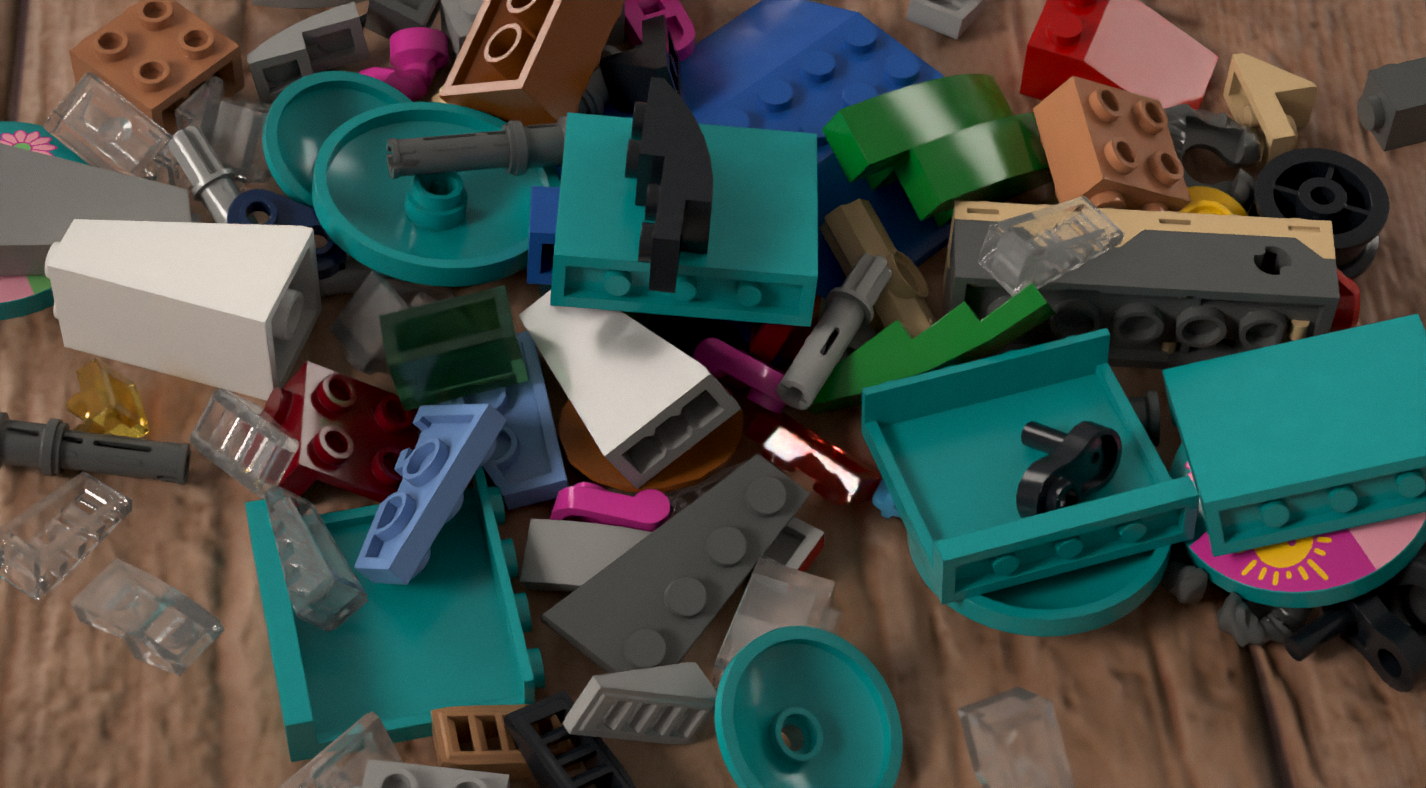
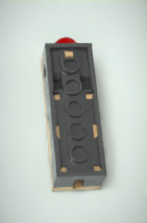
M954 201L943 277V316L965 301L982 320L1031 283L1036 286L1056 313L1002 349L984 358L1003 354L1011 350H1020L1064 339L1071 335H1080L1107 328L1110 333L1109 366L1167 369L1354 328L1358 322L1360 311L1359 286L1351 278H1347L1336 266L1332 221L1179 213L1175 211L1161 212L1070 207L1049 204L1033 205L989 201Z

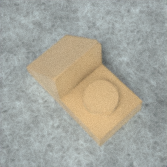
M1245 53L1233 54L1223 97L1234 120L1242 126H1248L1253 133L1258 134V139L1261 143V159L1256 163V167L1260 173L1263 167L1273 158L1296 149L1298 143L1297 128L1304 127L1309 123L1318 88L1309 80Z

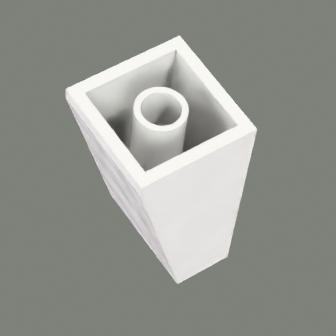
M74 219L61 242L56 241L52 244L45 261V276L50 279L54 296L53 313L54 317L59 319L64 347L266 401L275 388L284 387L322 311L313 228L300 225Z

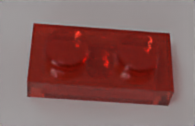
M757 413L746 436L764 447L761 455L767 461L789 472H795L796 469L800 470L815 480L812 486L815 492L841 506H846L848 502L872 501V496L882 479L881 475L785 413Z

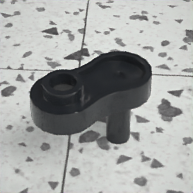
M1035 421L1028 422L1021 434L1023 445L1048 455L1032 463L1024 472L1018 485L1016 507L1020 517L1026 518L1080 504L1089 495L1105 487L1114 477L1120 464L1122 442L1119 434L1112 428L1093 421H1083L1074 426L1069 433Z
M1373 590L1347 601L1321 606L1323 611L1321 616L1285 639V647L1290 656L1296 661H1302L1339 636L1364 656L1386 684L1400 692H1409L1426 680V635L1417 627L1408 626L1398 619L1383 604Z

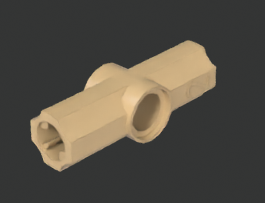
M859 198L851 203L838 206L824 217L825 221L820 230L846 277L858 258L865 253L874 257L881 255L887 259L886 265L892 271V276L873 306L874 316L870 322L877 333H880L898 319L910 330L914 337H917L937 322L925 301L929 290L922 273L909 257L896 250L870 201Z

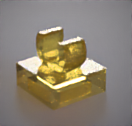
M94 358L76 371L82 391L76 393L68 400L66 408L67 411L82 420L86 419V421L73 430L97 434L112 433L118 436L141 438L150 432L138 390L133 381L98 358Z

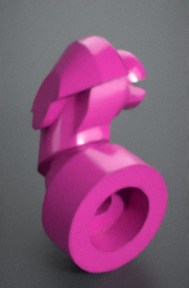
M412 27L399 30L390 37V64L393 67H371L361 70L359 74L383 81L399 90L412 102H416L427 96L428 88L431 86L436 72L443 69L449 62L448 37L439 30L426 27Z

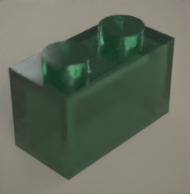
M505 285L379 316L387 366L404 411L529 381L520 333Z

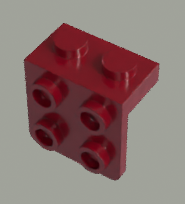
M306 361L283 388L277 387L271 392L265 404L263 422L268 424L267 445L262 452L258 467L259 474L264 477L262 499L271 498L274 509L286 512L315 480H319L382 503L388 496L398 491L403 477L394 470L401 451L407 448L414 450L417 444L419 428L413 424L418 411L417 405L407 398Z

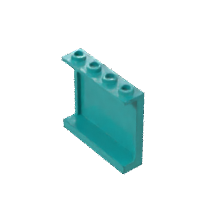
M567 112L550 305L811 327L818 280L816 133L698 124L709 151L713 174L707 254L681 251L675 293L649 290L651 263L638 262L642 222H655L645 221V206L635 205L637 179L625 178L627 148L629 139H631L633 118Z
M1418 313L1162 370L1172 425L1178 428L1196 489L1200 494L1199 498L1203 508L1208 541L1213 557L1426 512V330Z
M1107 328L1080 335H1071L1064 339L1020 350H1011L1003 354L959 365H950L939 370L862 388L861 433L941 605L1194 539L1200 494L1189 475L1172 480L1108 364L1110 333ZM1030 421H1035L1069 433L1077 424L1083 421H1093L1112 428L1119 434L1122 442V455L1119 467L1114 477L1105 487L1089 495L1080 504L1021 518L1016 507L1018 485L1024 472L1030 465L1048 455L1023 445L1021 434L1024 426Z
M483 466L477 469L472 477L473 488L464 490V501L460 510L450 521L443 525L432 543L428 563L417 576L409 581L408 585L373 583L354 568L380 504L276 522L271 498L245 502L251 547L291 762L432 736L430 710L452 706L535 703V690L546 687L540 650L538 647L527 649L523 633L532 632L531 616L525 592L514 594L510 579L519 576L512 538L500 540L497 526L505 524V511L500 487L487 486Z

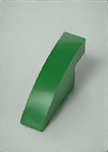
M976 73L962 74L906 86L840 109L822 128V131L849 183L851 184L866 178L873 191L899 180L892 166L913 147L981 123L1013 116L1014 114L994 76Z
M1034 112L999 118L939 137L913 147L892 166L920 221L934 217L939 228L952 222L955 200L1001 203L1053 181L1046 154L1040 142V133Z

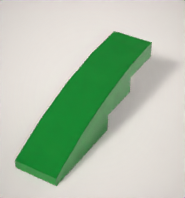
M1031 283L982 320L965 301L917 337H914L910 330L897 319L839 362L812 404L806 410L816 415L862 405V388L939 370L950 365H959L982 359L1002 349L1056 313L1036 286Z

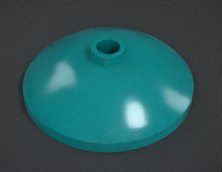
M324 71L310 74L294 81L277 96L268 112L263 127V151L273 178L291 200L314 209L312 182L315 160L321 146L329 135L341 124L365 111L412 101L389 84L355 72Z
M786 626L766 632L750 641L739 650L726 667L716 695L715 730L722 758L739 788L894 787L903 754V736L899 712L884 678L872 662L855 646L823 629L809 626ZM782 733L788 737L791 749L786 746Z

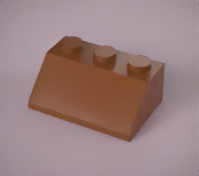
M484 0L439 97L447 104L472 108L497 117L507 123L510 120H519L523 126L557 123L560 116H567V112L577 113L580 100L588 82L600 63L601 53L614 24L621 16L625 0Z

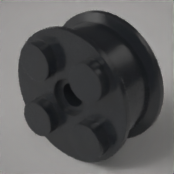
M1302 148L1285 152L1273 158L1263 167L1256 180L1254 188L1255 202L1251 206L1248 215L1252 217L1332 221L1336 266L1347 278L1353 280L1363 274L1375 259L1379 245V233L1386 224L1390 203L1382 181L1368 166L1359 160L1329 149Z

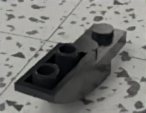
M651 77L647 102L635 101L631 139H629L627 148L625 178L637 179L635 205L645 206V221L655 222H642L638 262L651 263L649 290L675 293L681 251L707 254L713 174L705 138L694 115L681 96L664 78Z

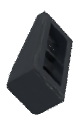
M566 690L506 714L503 721L540 788H585L592 784H595L597 788H636L627 771L601 737L568 733L562 723L575 702ZM556 715L562 726L539 736L532 725ZM570 739L574 749L554 756L548 748ZM582 761L587 771L570 778L564 769Z

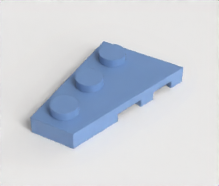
M528 331L410 360L415 377L435 405L490 404L507 418V421L496 437L497 446L495 452L483 465L485 478L491 487H500L503 504L507 510L555 499L558 491L569 487L538 348Z
M490 404L419 406L413 424L421 430L415 449L407 448L401 451L394 468L403 477L398 491L388 496L379 505L354 568L373 583L408 585L409 581L417 576L428 563L431 555L430 547L443 525L450 521L460 510L464 501L463 492L476 470L482 467L495 452L497 446L496 437L507 421V418Z

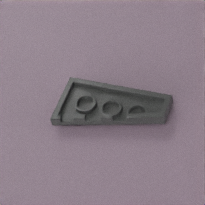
M757 453L542 615L541 622L608 674L679 664L800 510L811 493Z

